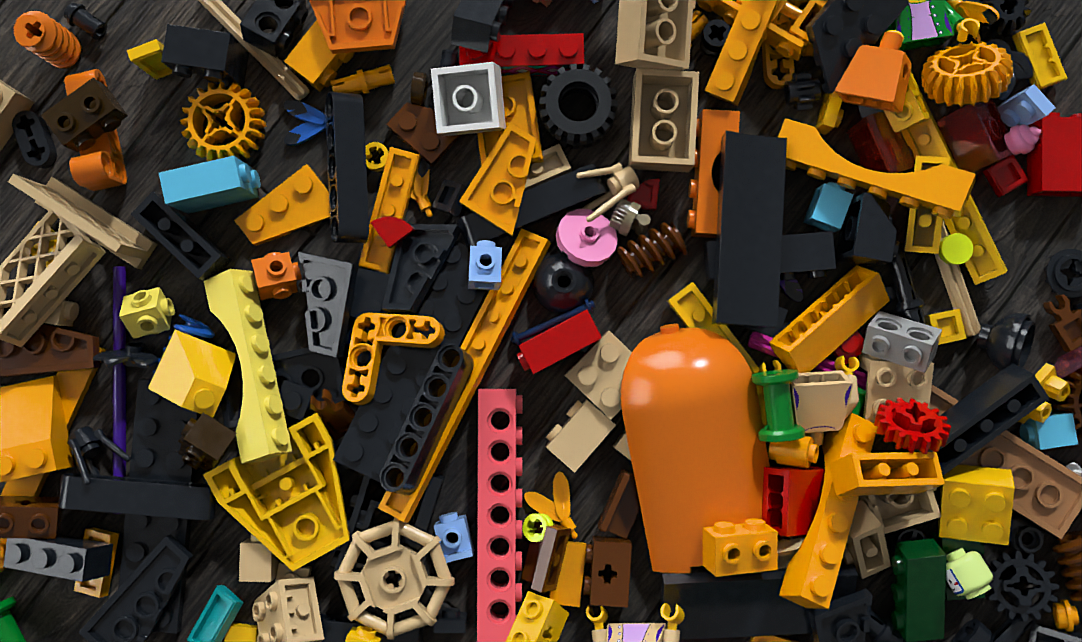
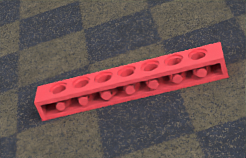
M478 389L477 642H506L517 617L516 602H522V583H516V571H522V552L516 551V539H522V520H516V508H522V489H516V476H522V457H517V445H522L523 427L517 426V414L523 413V395H517V389ZM498 411L505 412L510 419L509 425L502 429L495 427L492 422L493 414ZM496 443L507 445L510 452L509 456L505 459L494 457L492 453L493 445ZM499 474L506 476L509 480L508 488L505 490L494 488L492 485V478ZM495 507H505L509 512V517L505 521L495 520L492 516V510ZM497 538H503L508 542L509 548L505 552H497L492 547V541ZM497 570H503L508 574L509 579L505 583L499 584L492 579L491 575ZM496 602H503L508 606L509 610L503 615H498L493 612L491 606Z

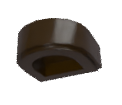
M414 72L411 83V103L423 107L426 104L429 78L426 73Z

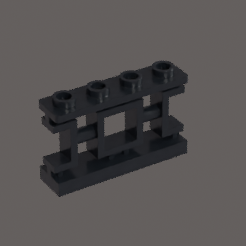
M359 473V478H362L363 481L360 491H354L349 508L354 509L351 519L347 520L350 540L342 544L341 551H335L330 568L335 569L334 572L338 571L353 540L352 534L358 531V528L361 529V532L371 528L376 509L382 500L373 497L370 500L369 507L365 508L374 479ZM433 474L426 488L416 523L411 522L412 515L407 524L428 533L445 479L444 475ZM400 535L401 545L404 546L407 543L409 544L408 547L417 553L423 548V545ZM381 538L369 543L373 546L374 550H378L391 545L392 542ZM358 557L352 571L362 570L366 560ZM391 570L389 571L390 575L386 578L387 584L393 583L395 587H398L402 576L399 574L397 583L393 582L395 571Z

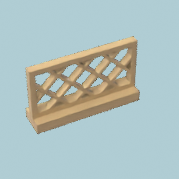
M13 174L8 181L35 199V203L47 211L52 210L81 229L90 239L137 269H142L158 245L57 178L51 177L48 183L43 185Z
M52 210L46 213L0 265V340L21 348L106 253L100 245L91 241L81 229ZM59 218L58 231L51 232L52 225ZM74 236L72 240L66 245L67 237ZM57 239L55 252L48 253L49 241ZM36 243H39L37 255L30 256L31 248ZM53 260L45 269L46 261ZM36 263L34 276L27 277L28 264ZM15 266H18L16 279L9 280L10 272ZM31 284V286L24 292L25 285ZM8 287H14L12 300H6ZM11 307L3 316L4 308Z

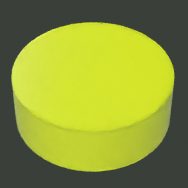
M961 233L948 235L940 242L939 256L946 264H963L973 254V243L969 237Z

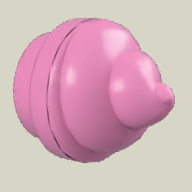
M1017 124L1011 127L1010 132L1004 135L1008 149L1014 155L1030 153L1034 150L1035 144L1039 140L1041 129L1035 126L1029 127L1025 124Z

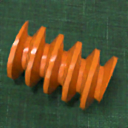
M29 11L17 18L14 24V36L22 47H25L28 51H31L57 68L71 67L79 60L81 54L79 39L47 14L40 11Z

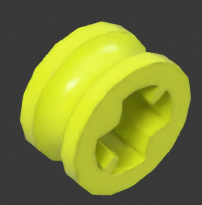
M530 514L523 522L522 531L529 541L542 542L546 526H554V523L546 514ZM535 522H542V525H540V527H543L542 533H535V530H537V528H534Z

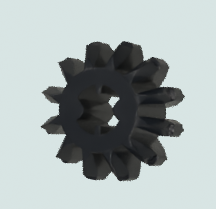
M979 0V3L992 6L1000 15V18L995 22L982 23L984 26L981 33L987 32L990 29L992 38L998 37L1001 34L1004 37H1008L1015 33V30L1021 29L1026 23L1025 18L1032 11L1025 7L1030 0Z

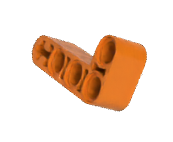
M93 69L67 75L64 79L67 96L92 78L107 86L101 71ZM117 129L104 133L96 139L92 147L79 151L80 156L70 159V171L73 179L79 186L92 191H99L127 183V173Z

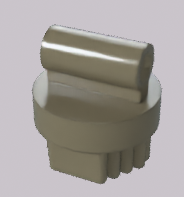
M622 199L615 208L609 226L626 237L631 229L635 230V233L639 236L646 234L651 219L647 214H639L642 205Z

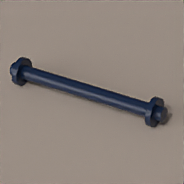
M587 298L584 305L520 334L516 331L513 332L511 341L518 346L522 344L521 341L552 328L586 309L592 314L594 313L593 309L596 308L595 303Z

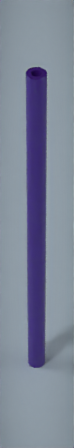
M122 266L113 267V350L125 348L126 326L119 317L123 296H126V267ZM122 362L113 366V443L126 453V365H123ZM113 452V476L126 477V461Z

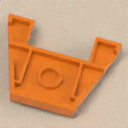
M309 0L332 54L395 49L407 0Z

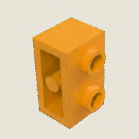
M756 518L747 519L742 524L722 521L716 522L712 527H703V566L715 577L778 570V531L766 524L764 520Z

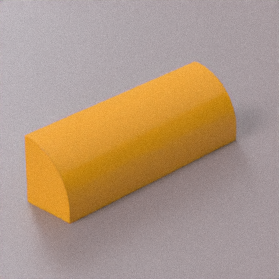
M856 265L769 341L771 348L788 369L798 370V373L811 372L890 301L880 274Z

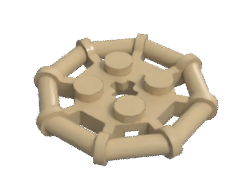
M395 517L393 521L362 532L356 531L352 534L353 540L338 571L334 572V579L338 581L349 613L347 618L351 622L355 620L385 635L388 640H394L395 636L426 625L433 626L437 622L436 616L445 597L455 581V578L451 577L439 543L441 539L437 535L434 537ZM392 535L391 545L378 550H374L369 543ZM400 535L424 547L417 553L410 547L400 544ZM361 551H363L368 557L366 564L361 572H353L352 569ZM428 552L433 561L437 577L428 576L422 557ZM394 570L396 574L400 573L402 576L398 587H395L393 583L387 584L386 578L390 575L389 571ZM352 581L360 583L365 601L359 604ZM426 585L436 586L427 607H425L419 600ZM368 606L382 609V612L387 614V621L365 611ZM413 608L418 613V615L396 622V614Z

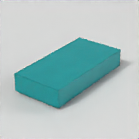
M217 585L187 641L222 642L244 602L226 586Z

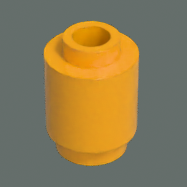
M805 436L797 440L770 442L769 459L776 460L777 464L809 469L811 463H817L819 445L814 444L813 437Z

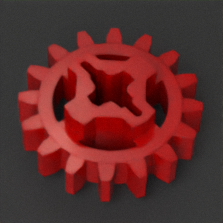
M897 398L896 403L889 399L886 400L885 405H879L874 420V426H877L876 433L885 435L884 442L893 441L896 443V449L903 447L912 454L915 449H919L924 455L928 453L929 449L939 452L940 446L945 447L951 425L946 424L948 420L946 416H938L939 409L927 408L928 403L924 402L921 404V402H917L912 398L909 402H905L902 398Z

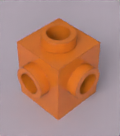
M272 252L262 258L251 260L260 300L273 297L275 299H284L291 296L292 293L298 292L297 281L302 280L298 262H291L289 252Z

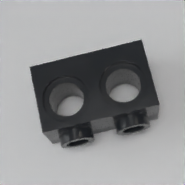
M256 0L240 23L243 40L276 58L281 49L286 50L289 47L293 38V31L297 25L302 26L308 16L306 0ZM281 6H289L290 8H288V9H280L279 7H281ZM266 29H273V30H275V31L272 32V33H265V32H263V31L266 30Z

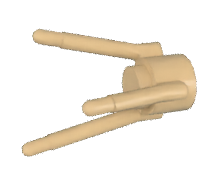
M617 163L611 167L588 170L576 174L578 179L611 174V178L607 179L610 191L581 208L592 210L604 203L586 218L587 222H592L639 188L638 177L630 166L622 168V165Z

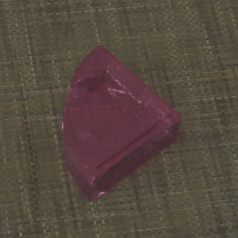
M1082 347L1058 357L1054 365L1057 377L1063 378L1082 367Z

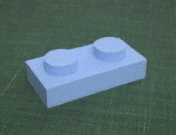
M1033 84L1005 100L996 110L1001 114L1002 121L1007 126L1013 127L1017 124H1032L1046 117L1056 107Z

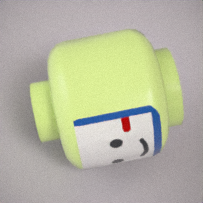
M960 548L946 555L948 561L946 563V581L954 594L965 596L969 600L991 589L989 583L993 580V574L978 552L970 551L966 553L963 548Z

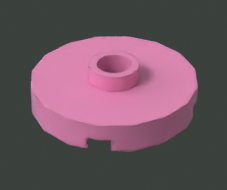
M576 209L568 212L561 219L555 235L557 246L561 252L564 251L568 255L567 258L573 263L584 267H597L608 260L616 250L618 241L616 230L609 226L610 221L603 215H600L592 222H587L586 218L594 211L590 209Z

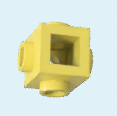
M160 287L123 296L119 317L133 339L170 330L171 318L175 314L172 300L166 298Z

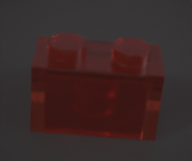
M989 98L987 103L977 102L975 106L969 104L937 120L939 130L946 144L948 143L958 169L972 173L1012 155L1004 138L1008 130L1001 119L993 98Z
M884 111L866 116L847 131L863 168L883 173H904L915 167L912 149L905 144L901 131H893Z

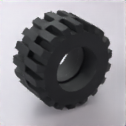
M570 64L567 71H565L564 67H561L557 70L556 76L551 74L548 77L547 85H543L541 90L539 114L540 120H542V127L545 132L548 131L550 133L549 137L553 141L559 140L560 145L566 147L567 144L573 145V149H579L580 145H585V148L592 147L593 142L599 143L603 140L604 135L609 133L615 119L618 100L615 99L617 94L615 87H610L611 80L608 76L604 79L601 77V70L596 68L594 72L589 71L590 65L583 64V69H577V64ZM570 94H584L594 102L596 112L588 120L581 122L572 121L566 118L560 111V102Z

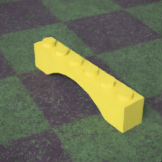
M228 269L205 280L204 285L209 309L229 332L236 346L241 364L243 400L240 418L235 431L237 433L236 439L241 463L261 462L292 452L290 435L287 429L254 273L247 270Z

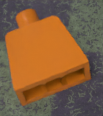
M885 32L879 47L862 45L858 48L835 89V92L843 102L902 113L911 72V61L905 52L899 50L903 40L901 35L894 32Z

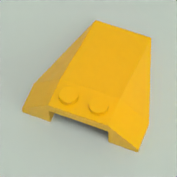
M318 413L288 428L292 452L266 461L243 464L241 463L240 456L203 474L217 502L292 572L350 540L337 462L333 460L335 456L333 440Z

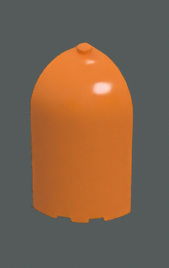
M668 324L661 326L660 332L642 340L631 353L622 379L621 408L652 570L661 573H691V567L703 566V527H712L716 522L722 521L742 524L747 519H762L764 467H770L766 442L760 441L758 432L763 428L756 384L752 382V371L745 358L732 343L713 331L702 328H679V324ZM778 535V540H781L782 536Z

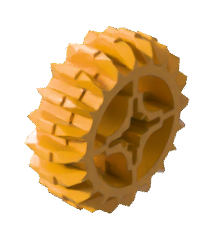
M971 41L969 44L959 43L958 46L954 47L946 46L945 50L936 51L935 55L928 57L927 62L923 64L921 79L924 93H927L928 99H935V102L938 104L946 102L947 106L959 104L962 107L964 104L975 106L977 102L987 103L989 98H998L1000 93L1007 91L1008 85L1011 84V78L1013 77L1011 54L1006 53L1005 48H998L997 44L986 45V42L973 44Z
M208 82L207 92L202 88H197L199 97L197 99L192 96L188 97L192 106L190 108H182L188 117L180 120L183 126L188 127L181 132L185 138L189 139L187 142L188 147L193 150L196 149V155L200 158L206 157L207 161L229 156H236L240 159V154L245 158H250L248 149L250 147L254 150L259 149V146L255 143L256 138L265 139L264 134L258 131V129L267 127L266 122L260 119L265 115L264 110L257 108L260 101L256 97H251L252 93L248 89L241 90L237 83H232L227 89L224 82H220L218 88L213 83ZM222 102H230L229 104H228V103H225V104H224L221 108H219V109H213V108H212V107H214L215 105H217V104H219V103H222ZM244 110L245 125L242 131L239 127V121L243 116L241 112ZM206 116L208 119V126L204 131L206 133L204 136L203 122ZM215 117L220 118L222 121L225 119L227 124L233 129L230 130L226 126L222 127ZM226 138H236V140L229 144L216 146L218 143L222 144Z

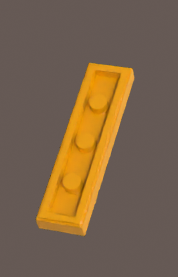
M390 147L370 222L388 216L397 217L402 220L405 219L421 155ZM369 223V237L363 245L359 266L390 274L397 244L392 248H388L371 223Z

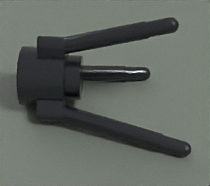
M89 426L75 430L70 434L67 442L73 451L85 485L91 483L85 462L91 474L100 475L92 458L100 453L101 442L124 461L129 462L131 460V457L108 439L101 429L93 431Z

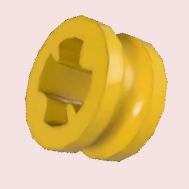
M379 142L367 144L365 146L367 168L374 172L384 171L389 151ZM377 150L379 154L382 151L384 152V155L380 157L381 163L376 164L374 161L369 163V159L372 158L371 152Z

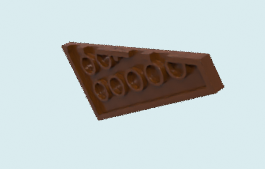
M42 324L22 348L0 340V378L100 368V361H93V357L100 353L99 337Z

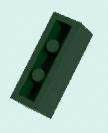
M933 538L896 542L895 556L891 557V565L895 574V583L891 584V594L895 602V609L891 611V621L894 629L899 630L906 642L944 639L946 554Z

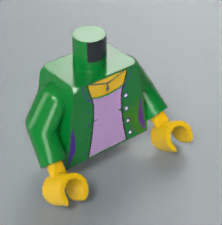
M908 0L909 4L885 31L901 35L903 40L899 50L906 51L943 45L954 36V33H958L957 40L959 42H965L968 34L972 35L973 38H977L980 23L976 19L963 18L946 0Z

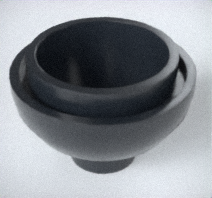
M566 253L553 254L544 259L533 278V290L537 300L544 308L557 314H564L586 304L585 299L591 298L594 289V277L590 267L573 263L567 258L568 255ZM561 276L569 278L570 284L568 287L562 288L558 285V279Z
M1014 313L1004 316L994 325L984 323L979 332L977 347L986 349L992 364L1000 371L1010 366L1011 363L1024 368L1034 341L1035 322L1031 321L1030 314Z

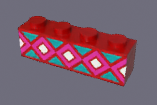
M584 33L500 35L499 41H493L488 53L459 46V65L494 62L501 67V77L529 71L531 76H550L551 74L556 76L558 69L564 67L565 71H567L570 64H577V69H583Z

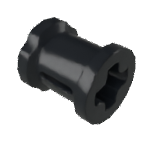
M712 20L705 26L700 43V48L705 55L713 57L720 55L731 30L725 21Z

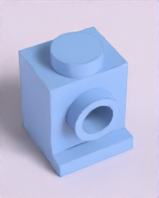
M482 240L477 242V246H470L468 289H500L502 247H495V242ZM480 260H491L492 263L488 266H483Z
M451 512L439 516L440 521L434 524L435 534L441 539L439 543L446 563L473 556L475 549L466 514L458 516L457 512ZM450 532L456 533L458 541L454 543L448 541L447 534Z

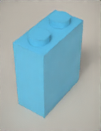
M236 156L159 172L165 204L187 214L259 198L257 188L261 187L257 171L253 170L252 167Z

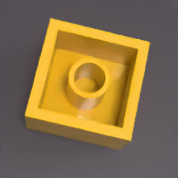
M957 465L943 475L945 485H942L940 488L939 510L941 517L938 518L939 537L1009 545L1015 490L1011 469Z

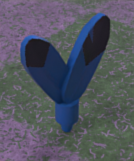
M287 100L284 102V108L290 115L305 122L288 132L284 139L286 145H300L326 129V118L323 112L298 100Z

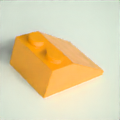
M57 376L0 387V483L74 467L72 451L67 443L69 436Z

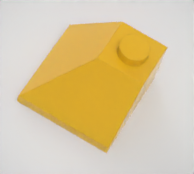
M175 329L148 389L180 407L199 414L204 412L213 418L226 391L236 353Z

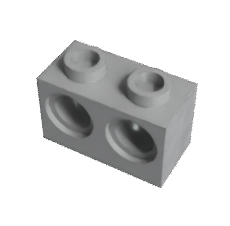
M879 311L867 327L862 353L925 373L936 355L942 329Z

